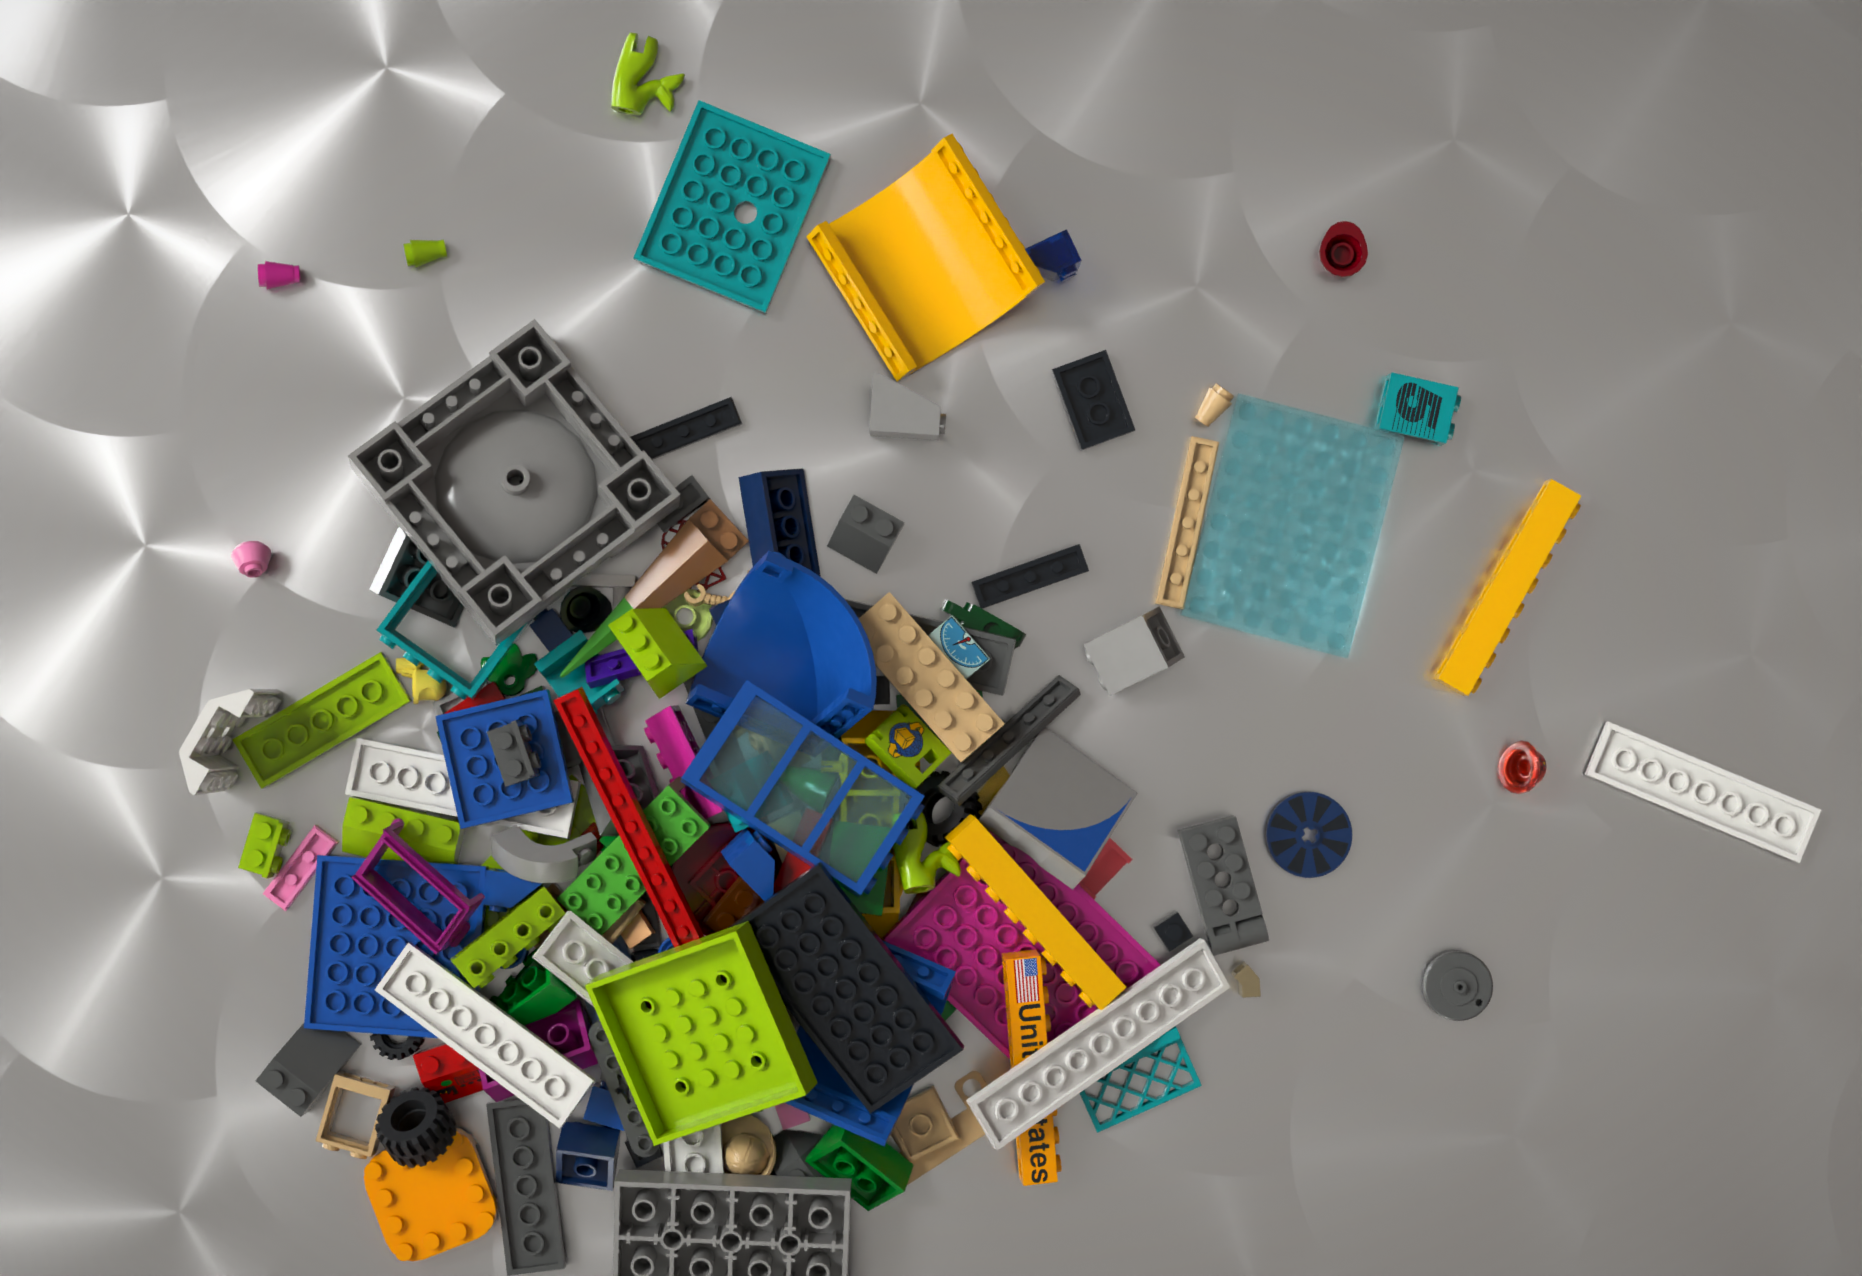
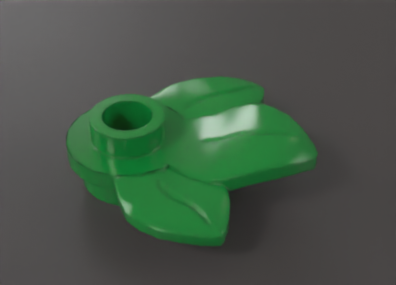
M514 644L488 681H495L504 695L514 696L519 694L524 689L526 680L533 676L537 670L534 665L538 661L537 655L526 654L522 656L519 647ZM483 657L481 659V668L490 657ZM509 677H515L513 684H506V680Z

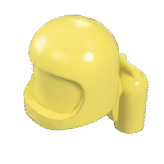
M396 658V674L412 678L413 705L418 704L419 701H437L443 698L447 689L445 679L441 683L427 674L428 670H422L425 665L421 662L418 666H415L405 658Z

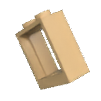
M342 1070L336 1073L316 1141L323 1143L322 1147L328 1150L339 1151L341 1148L351 1151L350 1155L355 1158L367 1159V1156L372 1157L377 1153L380 1142L376 1135L375 1125L369 1143L331 1132L342 1091L346 1089L382 1100L378 1114H381L383 1112L381 1110L382 1107L391 1102L390 1099L394 1095L396 1086Z

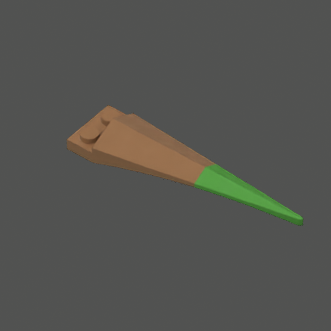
M709 499L686 521L561 672L560 677H565L617 640L608 626L610 623L631 609L664 607L725 564L749 540L717 505Z

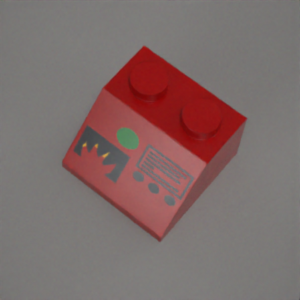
M445 1042L418 1051L413 1055L421 1083L425 1088H429L430 1091L434 1090L437 1092L444 1103L483 1091L479 1068Z

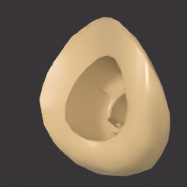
M745 1115L721 1123L724 1173L770 1175L776 1162V1146L769 1128L752 1115Z

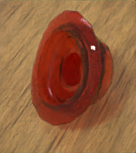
M1522 740L1513 743L1506 749L1498 766L1499 779L1503 787L1516 794L1529 792L1543 779L1547 770L1544 756L1539 751H1536L1532 744Z

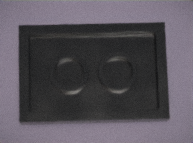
M1106 350L1052 369L1081 451L1135 431Z

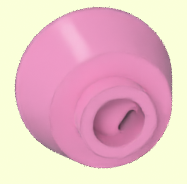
M247 541L239 544L233 550L231 558L240 573L247 577L255 578L267 570L272 553L271 549L262 542Z

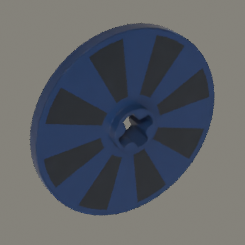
M1300 792L1285 798L1275 807L1267 823L1266 842L1271 856L1285 871L1299 877L1315 878L1329 874L1345 860L1352 844V826L1347 813L1334 799L1317 792ZM1306 827L1309 830H1316V833L1313 835L1315 839L1313 842L1308 839H1302L1305 835L1304 829Z

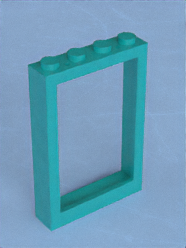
M427 561L377 628V631L382 634L379 640L391 649H394L396 645L405 651L403 657L415 666H418L420 662L429 668L427 674L439 683L445 679L452 684L453 687L450 691L461 699L465 700L468 696L474 700L532 619L498 645L473 681L469 683L395 630L438 573L431 563Z

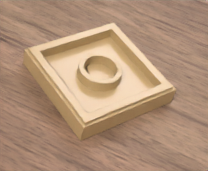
M934 1086L907 1099L892 1131L904 1157L911 1163L960 1139Z

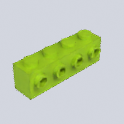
M540 886L459 951L450 961L473 988L478 985L483 988L495 978L492 973L501 966L503 969H506L518 959L516 954L523 948L528 951L541 940L538 936L546 929L551 932L566 913L544 886Z

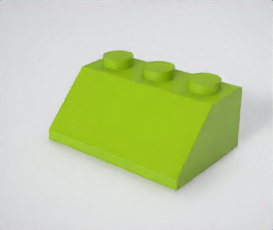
M666 608L631 609L608 625L659 699L707 667L702 657Z

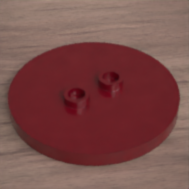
M730 822L710 825L695 843L671 866L700 929L706 936L716 932L703 922V919L739 877L721 853L728 843L742 831L740 830L735 833ZM747 827L751 833L755 832L751 827ZM763 836L773 849L770 852V855L775 860V883V880L782 866V862L775 847L765 836Z

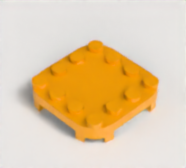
M456 1128V1135L452 1136L454 1141L451 1146L446 1147L447 1151L444 1155L440 1154L437 1156L436 1161H429L422 1167L419 1164L415 1168H409L407 1164L403 1167L391 1158L386 1149L376 1154L369 1164L366 1165L364 1169V1182L367 1194L385 1241L392 1253L400 1261L424 1260L478 1239L486 1234L496 1221L499 1209L498 1197L495 1198L475 1146L477 1142L472 1134L469 1135L464 1130Z

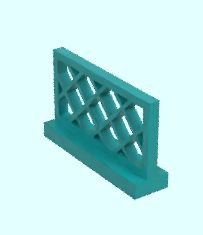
M1175 1026L1106 1074L1105 1079L1100 1078L1097 1082L1103 1084L1097 1097L1086 1094L1085 1090L1080 1092V1096L1098 1133L1202 1085ZM1177 1043L1180 1052L1176 1062L1163 1058L1162 1055L1165 1048ZM1148 1057L1155 1060L1150 1073L1136 1069L1139 1059ZM1182 1058L1184 1059V1061H1185V1063H1186V1066L1180 1064L1181 1061H1182ZM1159 1062L1173 1066L1168 1080L1154 1076ZM1119 1068L1128 1071L1124 1085L1109 1081L1113 1071ZM1178 1068L1189 1072L1193 1081L1184 1085L1173 1082ZM1133 1074L1147 1078L1142 1092L1128 1087ZM1152 1080L1166 1085L1162 1095L1154 1097L1147 1094ZM1107 1085L1121 1090L1116 1104L1102 1099ZM1126 1092L1140 1097L1137 1106L1131 1109L1121 1106ZM1089 1100L1095 1102L1093 1108H1092V1106H1091ZM1102 1104L1113 1108L1111 1117L1099 1123L1096 1117L1099 1105Z

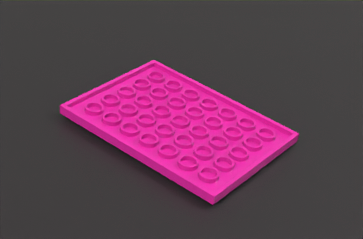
M987 830L1127 988L1161 965L1079 884L1072 890L1040 867L1028 854L1009 845L993 832ZM961 858L958 861L961 868L960 877L947 871L935 883V888L927 891L883 938L892 945L956 971L947 1000L1010 1059L1002 953L1037 950L1041 958H1044L1041 954L1044 948L1038 942L1033 945L1022 932L1026 928L1019 921L1014 924L1003 912L1007 907L1001 900L995 903L985 892V889L988 888L986 883L982 879L977 882L966 870L969 864ZM1045 959L1047 974L1042 975L1043 986H1047L1049 1003L1044 1004L1045 1014H1049L1051 1031L1046 1032L1048 1043L1098 1008L1095 1005L1089 1008L1078 996L1082 991L1075 984L1070 987L1060 976L1063 972L1061 967L1057 963L1052 966Z

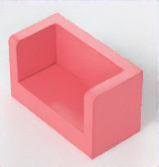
M1109 838L1086 876L1078 884L1095 899V895L1126 863L1129 864L1133 859Z

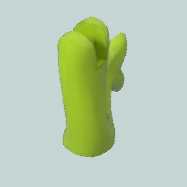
M630 32L617 64L612 88L611 108L625 114L641 115L650 99L657 97L670 112L674 107L675 101L673 91L682 84L685 74L666 76L660 80H651L637 86L638 82L651 69L656 60L658 41L656 38L648 36L644 52H636L638 34Z
M921 812L916 821L912 819L913 829L909 830L900 845L894 843L893 845L902 886L906 894L923 893L933 890L935 888L936 871L940 867L957 877H960L961 874L959 862L947 849L950 845L949 842L930 853L922 862L920 861L928 833L926 818ZM901 813L893 814L892 827Z

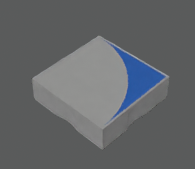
M1045 727L1036 735L1013 768L1012 774L980 817L979 822L1009 845L1028 854L1040 867L1073 890L1086 876L1138 793Z

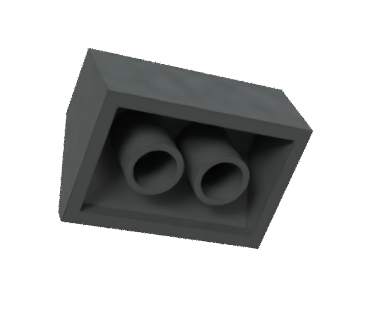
M611 745L642 810H644L659 795L644 747L638 745ZM582 760L579 768L599 835L619 836Z

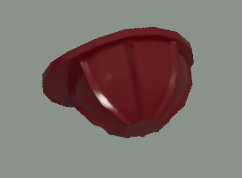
M1348 221L1337 222L1328 229L1321 242L1319 250L1320 261L1324 268L1332 275L1340 277L1352 276L1359 272L1366 263L1368 256L1367 244L1361 229L1354 223Z

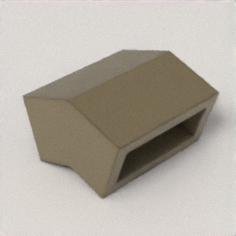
M1243 961L1230 972L1238 981L1239 995L1243 998L1261 997L1260 978Z

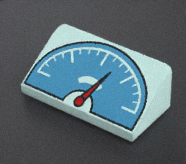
M953 615L928 635L965 679H968L991 659Z

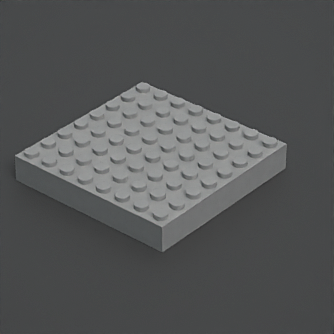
M619 1169L615 1180L613 1276H848L852 1179Z

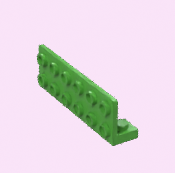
M680 776L671 782L643 810L670 867L710 827V823L680 792L686 786L681 782ZM620 836L557 898L568 911H572L601 936L646 892Z

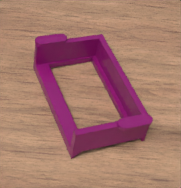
M397 818L389 827L383 829L382 836L356 874L351 878L430 950L438 954L449 946L456 947L461 943L470 930L468 920L485 896L480 893L469 900L398 836L404 827V822L402 819ZM389 847L459 909L444 932L374 870Z

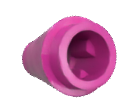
M265 261V264H258L259 287H266L268 290L300 283L299 265L293 266Z

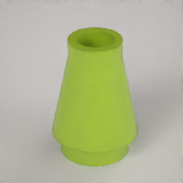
M444 239L410 240V243L403 244L408 266L415 265V268L441 257H447Z

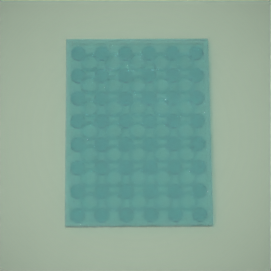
M1238 393L1181 616L1348 658L1405 436Z

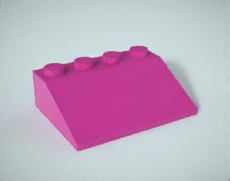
M679 705L669 706L645 720L647 727L644 728L650 743L656 742L660 750L656 755L662 768H668L673 777L669 780L670 783L677 777L683 776L700 750ZM709 767L699 781L713 789L709 780L713 779L714 776ZM687 785L680 791L684 795L683 797L705 819L724 811Z

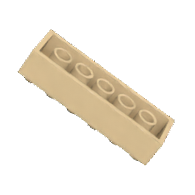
M890 592L859 618L869 639L875 665L960 763L1005 725Z

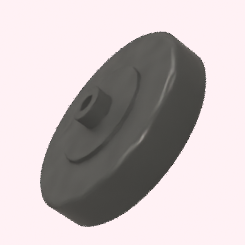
M1449 951L1437 956L1428 965L1423 975L1422 990L1427 1004L1434 1012L1449 1020L1464 1021L1476 1017L1487 1007L1493 993V980L1487 966L1476 956L1464 951Z

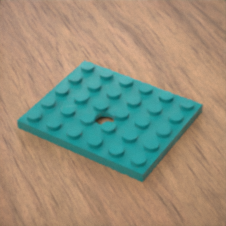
M698 100L633 259L766 314L829 163L831 154ZM744 202L752 203L757 209L756 218L748 224L740 223L735 218L736 207Z

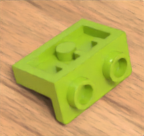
M258 812L254 813L238 868L260 874L263 878L267 879L274 877V874H278L283 863V857H280L282 847L287 846L291 836V830L288 829L290 822Z

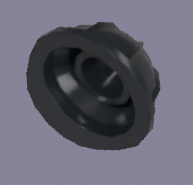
M580 586L570 590L561 602L560 607L562 622L569 630L575 633L579 630L583 633L596 631L612 612V605L609 599L591 586Z

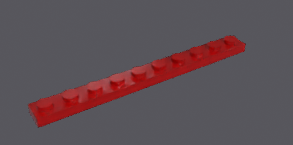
M583 687L553 700L673 946L677 947L704 937Z

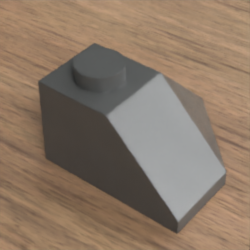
M785 1129L775 1135L773 1138L776 1146V1162L773 1169L777 1176L821 1177L822 1174L805 1162V1160L824 1134H812Z

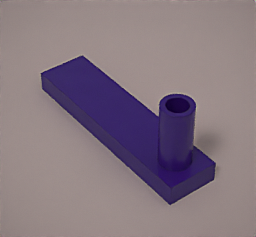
M694 630L683 631L698 652L697 636ZM624 648L592 657L585 662L586 683L590 689L610 684L616 678L620 681L641 675Z

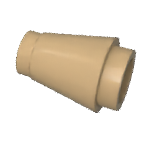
M1215 383L1213 388L1209 387L1195 418L1209 427L1211 423L1232 405L1231 400L1234 398V395Z

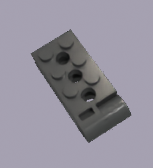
M1230 815L1177 830L1205 934L1213 956L1269 941L1236 816ZM1217 843L1221 848L1220 855L1217 858L1211 859L1207 855L1208 847ZM1219 872H1227V883L1223 886H1217L1215 876ZM1233 899L1236 903L1235 910L1230 914H1225L1222 909L1224 902Z

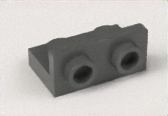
M514 720L510 724L487 732L505 787L540 776L539 768L542 765L537 752H532L529 743L532 740V735L527 724H523L522 720Z

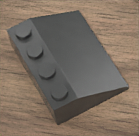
M399 527L370 587V590L396 603L428 561L409 536L405 535ZM437 573L411 609L455 628L464 606L444 583L440 574Z

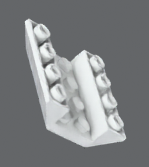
M248 689L208 700L179 750L187 786L191 794L200 795L225 791L226 788L230 789L234 785L238 774L235 772L239 766L222 757L220 753L227 751L232 743L233 738L230 737L235 727L239 728L246 718L268 717L269 714L273 715L281 704L279 699L281 691L278 689Z

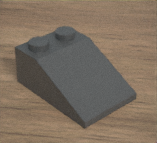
M303 1023L256 1079V1082L301 1117L309 1112L331 1084L335 1074L342 1070L361 1043L346 1031L305 1029Z

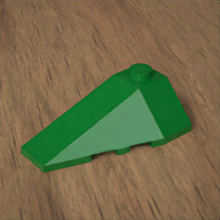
M539 947L523 960L522 963L525 966L516 977L513 975L508 977L505 981L506 987L498 997L492 996L489 999L523 1026L557 1013L576 999L575 991L533 958Z

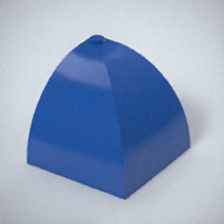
M768 551L748 572L726 606L702 656L707 667L695 674L685 704L721 719L746 680H748L838 739L874 708L877 678L873 651L869 639L853 609L834 587L810 569L787 559L783 554ZM756 696L737 723V726L787 747L791 745L802 728ZM809 732L798 751L815 758L830 745Z

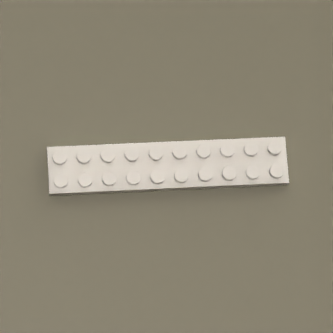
M1199 938L1121 992L1104 1009L1095 1010L966 1101L993 1148L998 1151L1230 988V985L1207 943Z

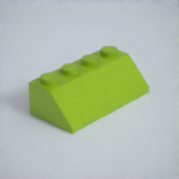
M356 796L349 797L342 826V852L367 857L382 836L383 829L389 827L395 819L400 818L404 822V827L398 836L427 862L458 864L466 828L460 829L458 820L426 814L424 811ZM390 847L381 858L403 860Z

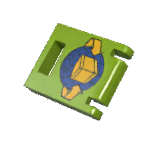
M904 704L900 705L896 711L865 739L866 745L902 782L913 789H916L951 754V751ZM922 757L931 764L923 773L915 766Z

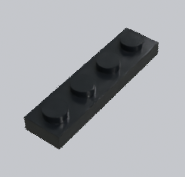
M1078 544L971 583L979 606L983 609L1088 572L1089 569L1081 546Z

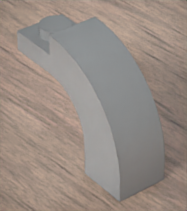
M517 825L491 836L493 859L511 875L536 883H558L577 878L578 867L594 861L597 856V838L591 832L566 843L552 846L533 842Z

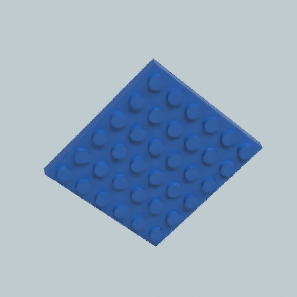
M317 855L304 1028L438 1038L376 992L375 989L409 942L415 944L470 985L450 959L484 932L486 905H482L481 902L468 920L470 930L458 946H449L435 954L351 878L356 874L366 858ZM380 859L374 870L444 932L459 909L405 861ZM428 862L469 900L480 893L484 894L486 870L489 869V866ZM478 985L474 989L480 993V986Z

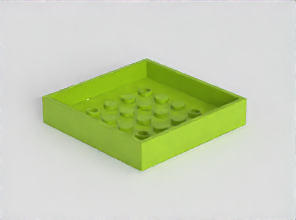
M749 921L599 974L585 985L654 1146L806 1096L818 1083ZM720 975H724L727 978V982H723ZM645 1001L651 1004L652 1009H649L645 1005ZM755 1056L760 1057L762 1063H758L755 1060ZM680 1082L686 1085V1089L680 1086Z

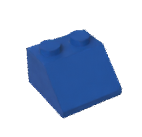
M745 828L728 843L721 853L737 874L765 901L774 892L775 860L770 855L773 849L757 831L751 833Z

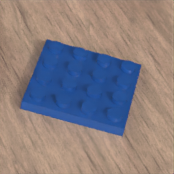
M548 689L435 716L460 829L574 803L554 708ZM522 720L523 724L528 725L532 735V740L529 741L532 752L536 751L541 761L542 767L539 768L540 776L505 787L487 732L510 724L511 721Z

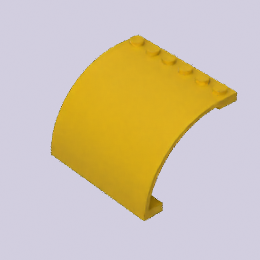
M953 133L944 137L931 150L932 152L890 186L828 224L827 221L818 224L806 236L897 382L938 359L989 326L1045 283L1039 269L1034 265L1024 245L1019 241L1008 219L1004 217L993 195L984 185L978 171L969 161Z

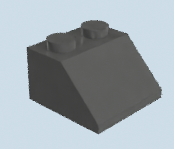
M853 495L827 547L877 574L901 532L904 522L860 497Z

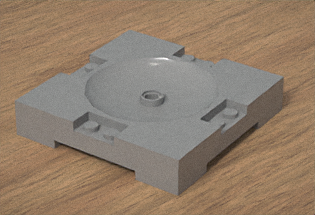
M535 319L491 350L489 357L398 423L394 421L348 455L351 469L404 534L409 536L440 574L444 583L496 646L563 596L569 587L609 557H614L677 509L680 502V493L647 453L639 449L571 367L569 359ZM517 476L523 479V482L518 486L508 483V480L512 477Z

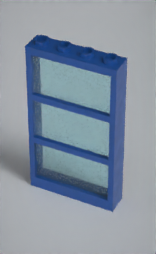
M746 680L681 777L682 783L807 865L813 867L821 862L838 885L858 898L863 892L867 895L877 882V879L873 877L879 867L884 870L893 857V854L889 853L894 843L900 845L908 834L909 830L905 828L910 818L916 821L925 807L921 804L925 797L924 795L748 680Z

